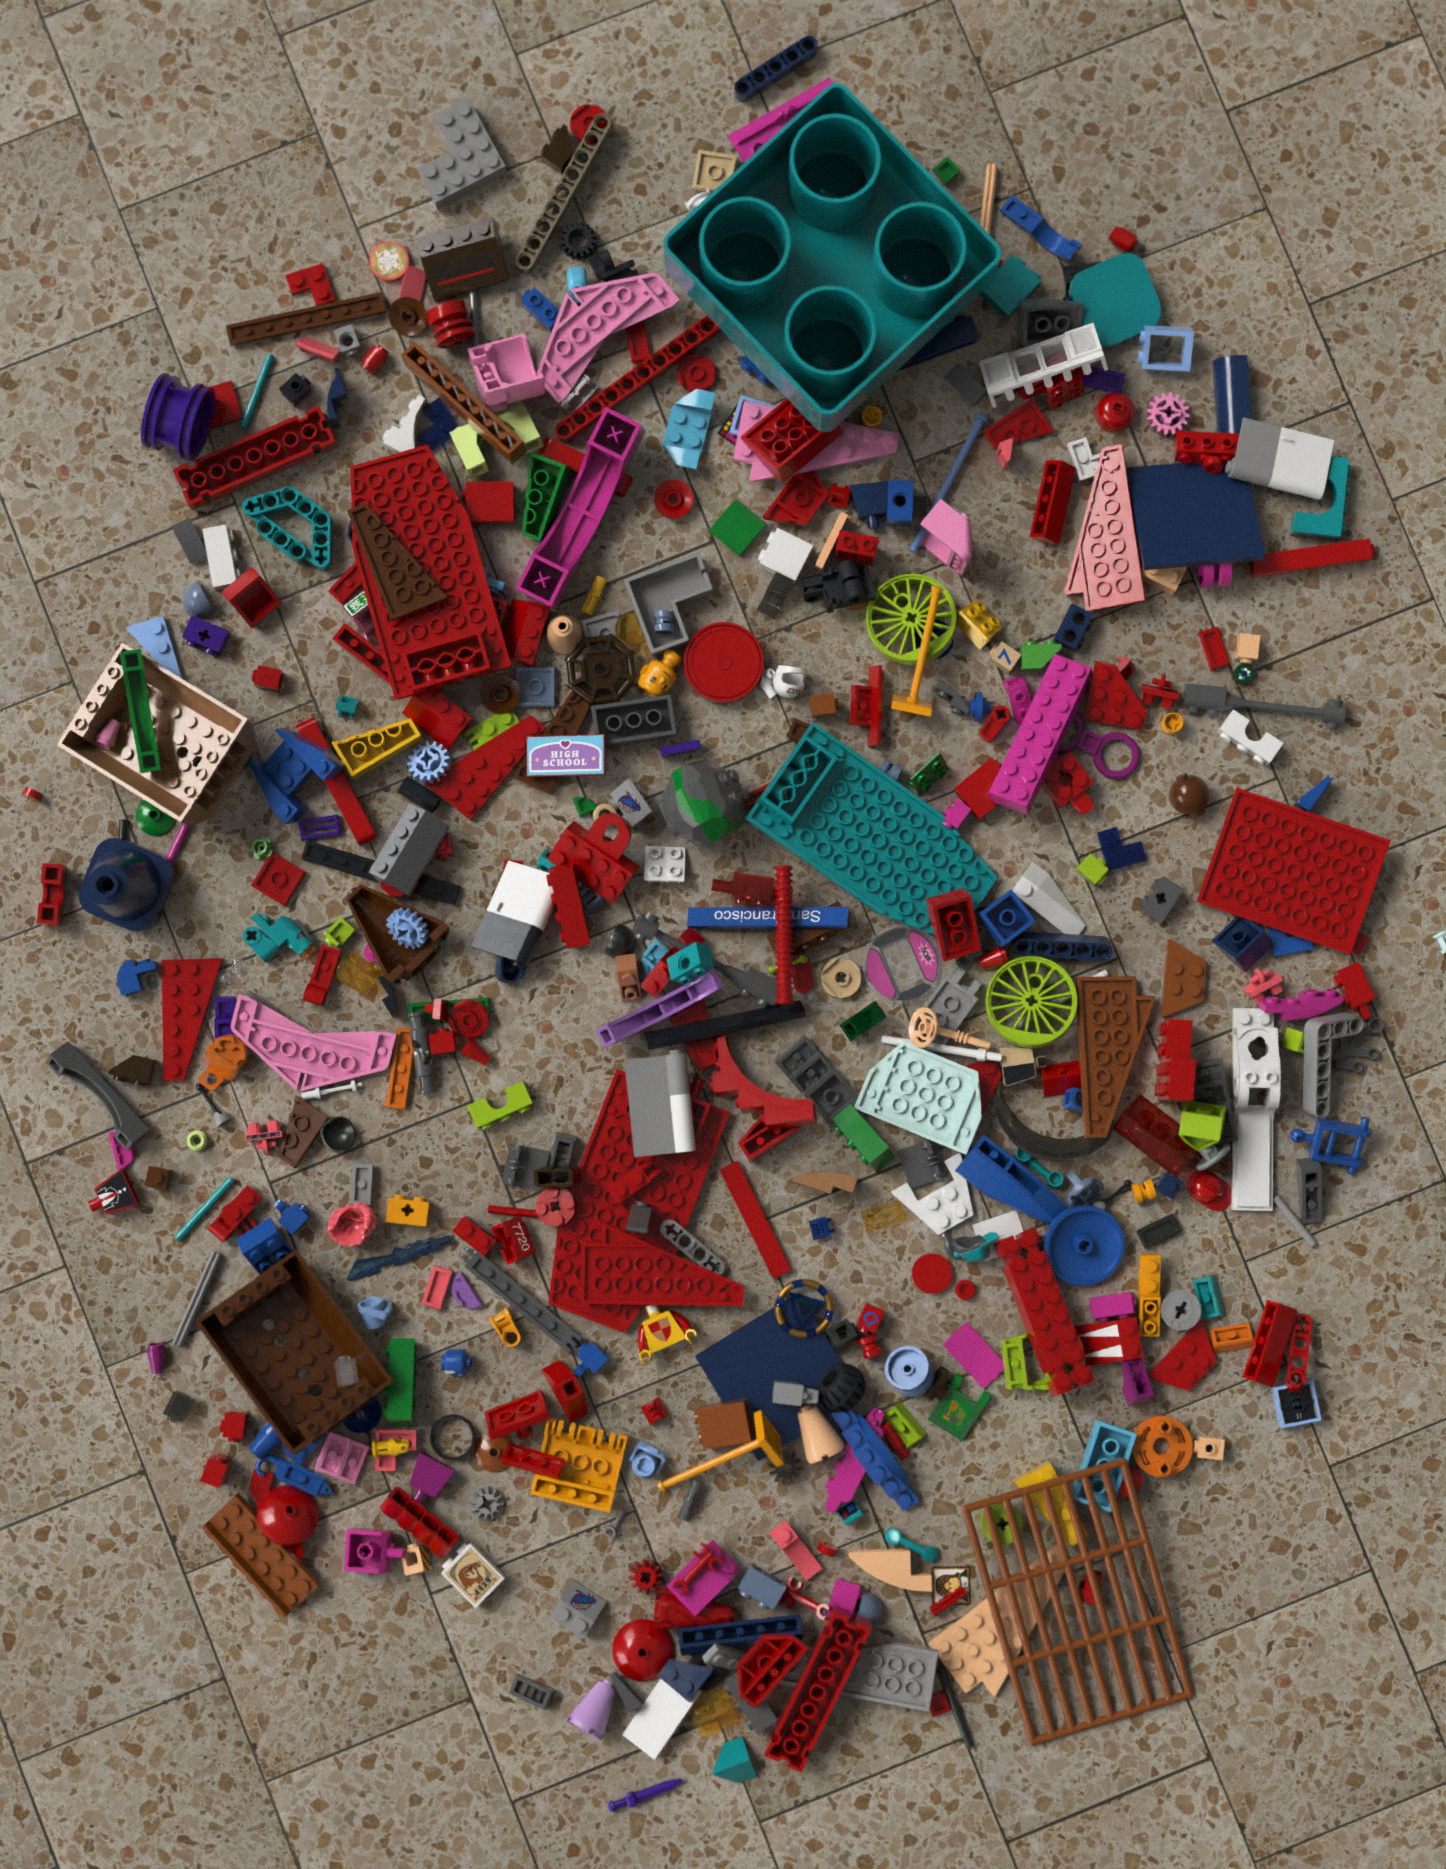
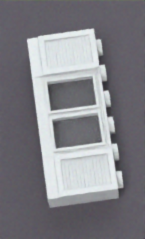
M1094 323L1067 331L1063 335L1010 353L1005 352L979 361L993 408L997 407L994 395L1005 392L1007 400L1012 401L1015 398L1012 389L1024 386L1026 393L1032 394L1034 392L1033 382L1043 379L1045 386L1050 388L1053 386L1051 376L1063 373L1065 381H1071L1072 375L1070 370L1082 366L1084 374L1089 375L1092 372L1089 363L1101 360L1104 371L1108 370Z

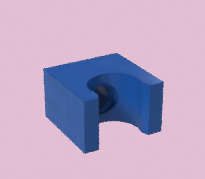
M888 481L885 526H911L914 481ZM901 497L905 500L906 504L900 507L895 504L894 500Z

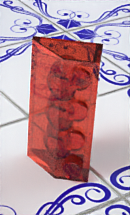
M1141 1094L1127 1107L1112 1127L1119 1135L1127 1139L1175 1178L1186 1169L1199 1152L1190 1147L1179 1136L1180 1124Z

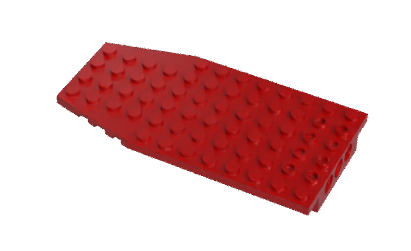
M428 445L350 466L351 509L366 503L448 597L447 600L391 621L351 522L352 549L395 700L511 668L512 665L469 515Z

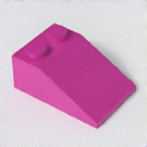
M714 1540L706 1544L708 1550L723 1561L722 1564L717 1560L712 1562V1567L716 1570L715 1572L710 1571L706 1565L689 1583L687 1593L683 1596L680 1595L684 1588L683 1585L678 1584L675 1588L672 1585L675 1581L682 1580L701 1559L694 1556L667 1584L672 1593L694 1616L741 1570ZM703 1547L698 1551L699 1554L704 1552Z

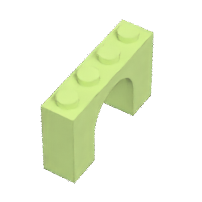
M523 401L511 403L506 406L507 409L493 413L524 441L527 450L525 455L543 447L540 435ZM469 424L457 427L449 432L470 478L473 479L489 472L480 451L484 438Z

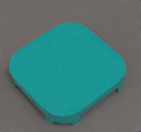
M1119 254L1083 271H1079L1074 275L1068 290L1069 298L1083 303L1082 326L1094 323L1101 347L1115 345L1139 334L1140 331H1144V325L1154 326L1160 319L1161 306L1144 262L1135 254Z

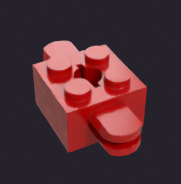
M1071 751L1062 757L1057 753L1042 787L1059 809L1069 802L1076 812L1081 815L1089 813L1093 808V800L1085 790L1091 787L1094 782Z

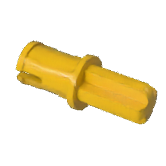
M595 577L590 591H587L588 595L581 609V612L591 616L598 600H601L602 591L607 583L605 578Z

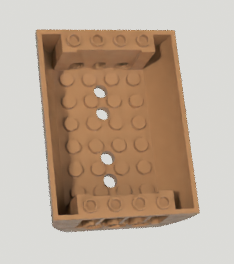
M122 643L56 745L181 823L194 825L203 822L212 816L253 752L255 746L253 725L248 718L142 655L153 728L157 730L155 739L161 770L140 773L120 652L134 649ZM110 719H114L120 722L121 726L114 747L106 750L95 743L96 736L108 724ZM183 749H188L187 756L180 758V752ZM202 758L201 761H200V763H199L198 766L196 767V766H195L196 761H197L198 759Z

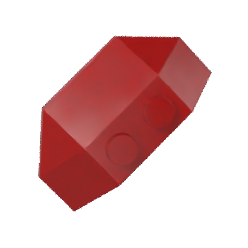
M763 1634L737 1663L740 1697L756 1709L805 1654L809 1647L794 1635Z

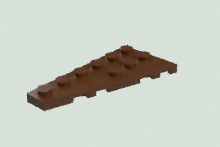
M366 503L347 510L391 621L448 599Z

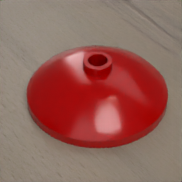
M289 1485L279 1486L270 1490L262 1498L257 1509V1522L261 1532L270 1541L283 1546H293L307 1540L315 1531L319 1519L318 1507L312 1496ZM286 1509H292L293 1513H287Z
M637 1619L625 1624L618 1631L613 1641L612 1655L615 1665L623 1675L635 1681L644 1682L658 1678L657 1675L667 1662L673 1658V1642L670 1634L666 1629H654V1624L659 1623L653 1620ZM645 1649L646 1655L641 1656L639 1650Z

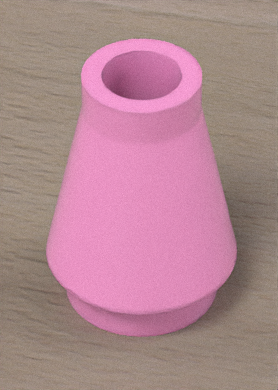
M110 719L108 724L96 736L95 743L106 750L114 747L121 723Z

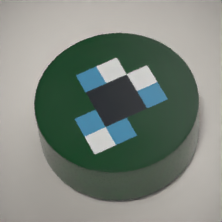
M1240 664L1235 668L1233 677L1239 684H1248L1254 678V670L1248 664Z

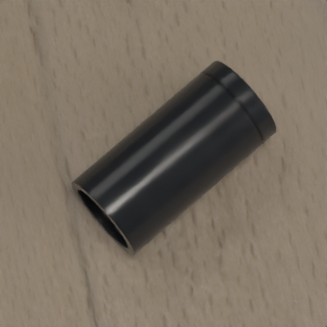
M409 776L405 778L397 792L430 814L434 813L442 800V797Z

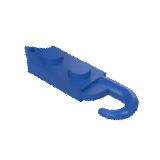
M267 1454L262 1459L258 1458L256 1461V1472L262 1477L265 1476V1473L261 1470V1464L268 1461L277 1465L275 1475L279 1481L314 1497L332 1494L331 1489L325 1482V1477L290 1461H286L273 1454Z

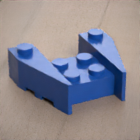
M277 728L275 731L284 740L265 763L261 759L249 760L248 763L272 811L285 824L296 823L308 809L295 794L315 772L323 781L334 780L346 765L331 750L317 745V743L300 736V734L288 728Z

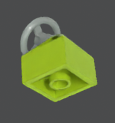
M1188 1101L1185 1102L1182 1110L1179 1136L1203 1156L1196 1166L1197 1170L1202 1171L1218 1162L1230 1150L1228 1143L1221 1144L1218 1147L1214 1145L1220 1141L1224 1129L1227 1106Z

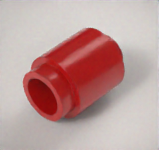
M1118 226L1113 229L1108 238L1112 245L1125 253L1133 252L1139 243L1136 241L1138 236L1124 227L1120 228Z
M380 344L378 347L373 345L362 359L363 362L360 365L373 375L389 359L387 356L388 351Z

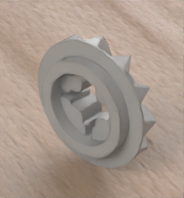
M483 1487L477 1490L471 1500L472 1511L478 1518L484 1520L496 1518L502 1512L504 1506L501 1493L492 1487ZM484 1497L487 1498L488 1501L495 1499V1501H493V1503L490 1505L491 1512L487 1507L480 1508V1506L484 1503Z

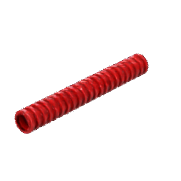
M777 866L775 867V870H777V873H775V877H777V880H775V883H777V886H775V889H777V892H775L777 899H775V902H777V905H775V908H777V911H775L777 918H775V921H777V924H775V927H777L775 931L777 937H775V940H777V943H775V946H777L775 950L777 956H775V959H777V962H775V965H777V969H775L777 981L775 984L778 985L775 988L778 991L776 1003L792 1004L794 1003V1000H792V997H794V994H792L794 990L792 984H794V981H792V978H794V975H792V971H794L792 965H794V962L791 961L793 959V956H791L793 949H791V946H793V943H791V940H793V937H791L793 930H791V927H793V924H791V921H793V918H791L793 911H791V908H793V905H791V902H793V899H791L793 892H791V889H793V886H791V883H793V880H791V876H793L791 870H793V867Z

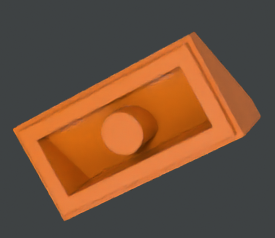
M1250 1323L1209 1330L1214 1353L1252 1348L1254 1338Z

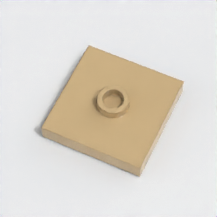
M698 150L692 190L707 192L708 188L712 193L735 172L737 156Z

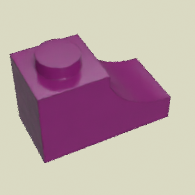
M1137 1358L1123 1361L1121 1363L1124 1378L1122 1391L1127 1406L1147 1403L1154 1396V1392L1143 1359Z

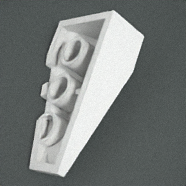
M1032 862L1012 890L1025 907L1062 934L1079 935L1086 926L1049 873Z

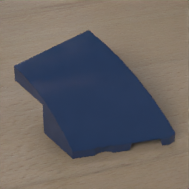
M339 367L334 368L327 398L328 417L334 429L341 427L335 408L343 406L342 400L348 399Z

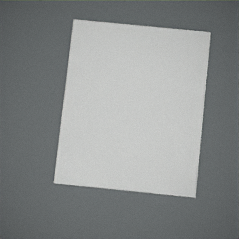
M1016 1210L972 1225L976 1236H984L989 1232H996L1000 1237L999 1240L1013 1235L1015 1238L1016 1235L1024 1232ZM993 1244L989 1246L990 1255L985 1261L998 1257Z

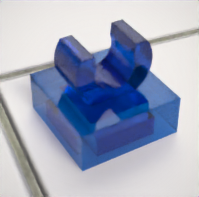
M821 1217L808 1221L813 1240L831 1236L830 1234L835 1231L828 1228L827 1223L832 1221L831 1218Z

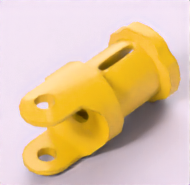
M389 1438L388 1441L379 1442L372 1440L374 1459L383 1455H391L393 1457L399 1453H405L409 1447V1441L406 1439Z

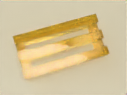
M899 1200L860 1212L866 1231L905 1220ZM897 1206L896 1210L866 1218L865 1214ZM899 1213L900 1217L871 1226L868 1225L870 1221Z

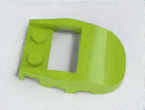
M1025 1333L1000 1341L1006 1381L1005 1388L1012 1390V1388L1049 1390L1046 1383L1050 1381L1048 1373L1045 1374L1044 1380L1027 1382L1022 1341L1030 1340L1028 1334ZM1068 1367L1064 1368L1065 1373L1069 1372Z

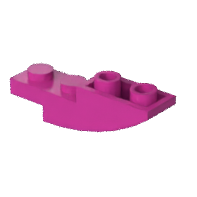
M1306 989V991H1298V998L1289 996L1286 999H1278L1277 997L1259 999L1258 1007L1264 1013H1277L1283 1021L1299 1020L1316 1016L1336 1007L1343 1002L1344 997L1335 989H1325V991Z

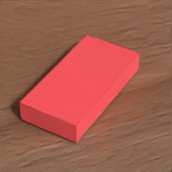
M433 1266L421 1303L422 1305L438 1310L442 1309L453 1271Z

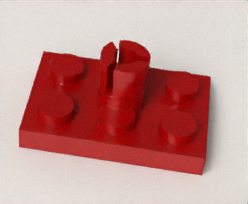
M542 1390L484 1412L489 1435L492 1440L502 1438L516 1431L519 1439L522 1437L525 1439L533 1433L530 1425L543 1422L549 1418Z

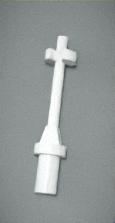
M351 1080L350 1085L320 1090V1087H316L315 1090L301 1092L302 1099H321V1095L351 1088L353 1092H356L357 1087L362 1086V1082L356 1083L355 1080Z

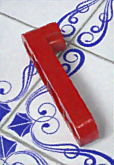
M1306 1314L1297 1315L1292 1327L1286 1387L1293 1393L1300 1392L1306 1382L1312 1331V1319ZM1301 1319L1305 1320V1324H1308L1305 1325L1303 1333H1299L1301 1326L1297 1324ZM1301 1338L1306 1342V1346L1304 1348H1297L1294 1341ZM1294 1358H1300L1303 1361L1301 1368L1293 1366L1292 1360ZM1294 1375L1298 1376L1297 1381L1301 1384H1294L1292 1382Z

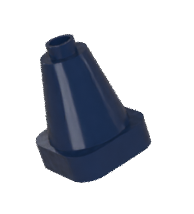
M123 838L106 839L97 846L79 889L80 904L86 912L131 931L148 930L156 925L162 914L176 878L175 866L167 856Z

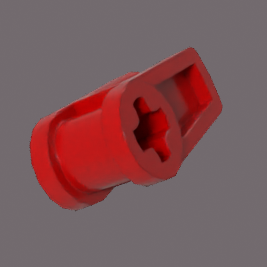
M999 705L993 709L979 733L981 739L990 743L1006 724L1010 717L1009 709L1006 706ZM1003 711L1005 719H997V713Z

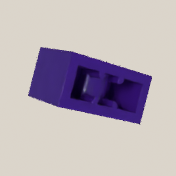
M191 615L182 638L188 646L196 649L197 646L205 648L204 652L215 656L217 653L222 656L231 633L224 628ZM208 634L210 636L209 639H202V635L206 636Z

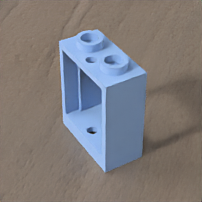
M1144 325V331H1140V343H1143L1142 351H1138V363H1141L1142 369L1190 371L1194 339L1193 329L1189 327ZM1151 335L1183 336L1180 363L1148 362Z

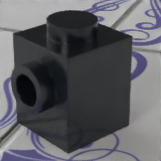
M297 373L279 388L281 394L294 407L312 392L309 386L311 384L304 375L300 377Z

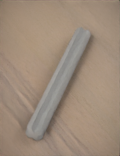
M212 1251L173 1339V1344L182 1347L186 1341L222 1258L221 1253Z

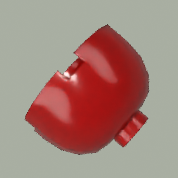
M1111 392L1103 396L1095 409L1097 423L1104 431L1109 433L1125 431L1132 424L1135 416V406L1132 400L1120 392Z

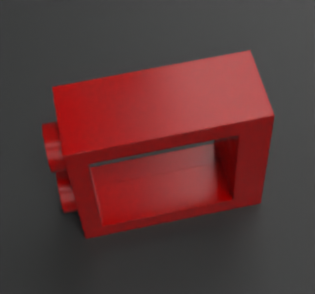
M840 530L834 559L843 561L855 560L857 563L867 561L868 566H873L879 537Z

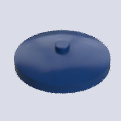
M1093 1205L1073 1206L1058 1214L1047 1228L1043 1243V1249L1052 1271L1063 1281L1078 1286L1093 1285L1108 1278L1119 1266L1125 1248L1124 1235L1119 1223L1110 1213Z

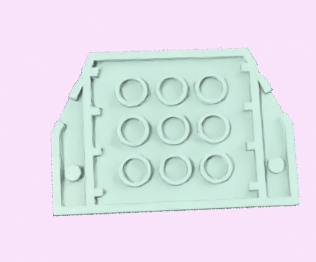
M902 1041L869 1070L854 1108L967 1155L982 1118L979 1072Z

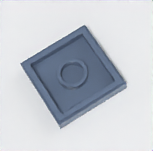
M515 667V681L520 688V700L516 707H555L556 667Z

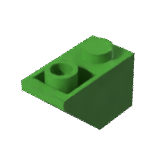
M1035 641L1024 642V645L1020 646V672L1041 671L1052 660L1054 654L1061 650L1062 645L1056 644V641H1045L1044 644H1036Z

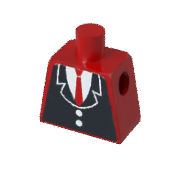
M119 1170L95 1187L94 1190L98 1197L88 1201L92 1212L103 1208L106 1214L141 1205L125 1170Z

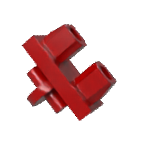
M1161 674L1160 679H1152V684L1159 686L1142 683V702L1153 705L1155 695L1161 696V707L1172 709L1175 699L1178 700L1179 697L1178 690L1164 688V686L1171 688L1172 682L1165 681L1166 675Z

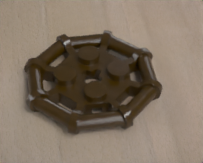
M611 633L604 636L582 637L580 643L564 660L567 667L568 689H572L588 702L590 706H593V704L621 702L620 699L634 682L638 680L635 671L634 650H630ZM606 643L603 649H592L590 646ZM610 646H614L623 655L619 657L614 655L609 650ZM587 648L589 651L587 656L582 661L577 660L582 651ZM625 659L628 674L621 672V661ZM599 664H603L604 668L607 667V671H604L602 675L595 671ZM574 665L581 667V677L577 680ZM620 678L626 679L616 692L613 686ZM585 682L592 688V693L589 694L579 684ZM610 689L612 695L596 696L597 690Z

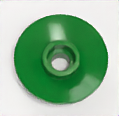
M143 800L136 810L137 825L148 835L160 836L167 833L173 827L176 820L146 800ZM154 811L158 813V816L155 819L151 817V814Z

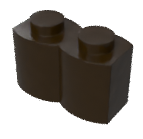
M567 1164L562 1167L545 1165L533 1171L534 1185L539 1188H548L553 1185L567 1188L581 1181L580 1167L573 1164Z

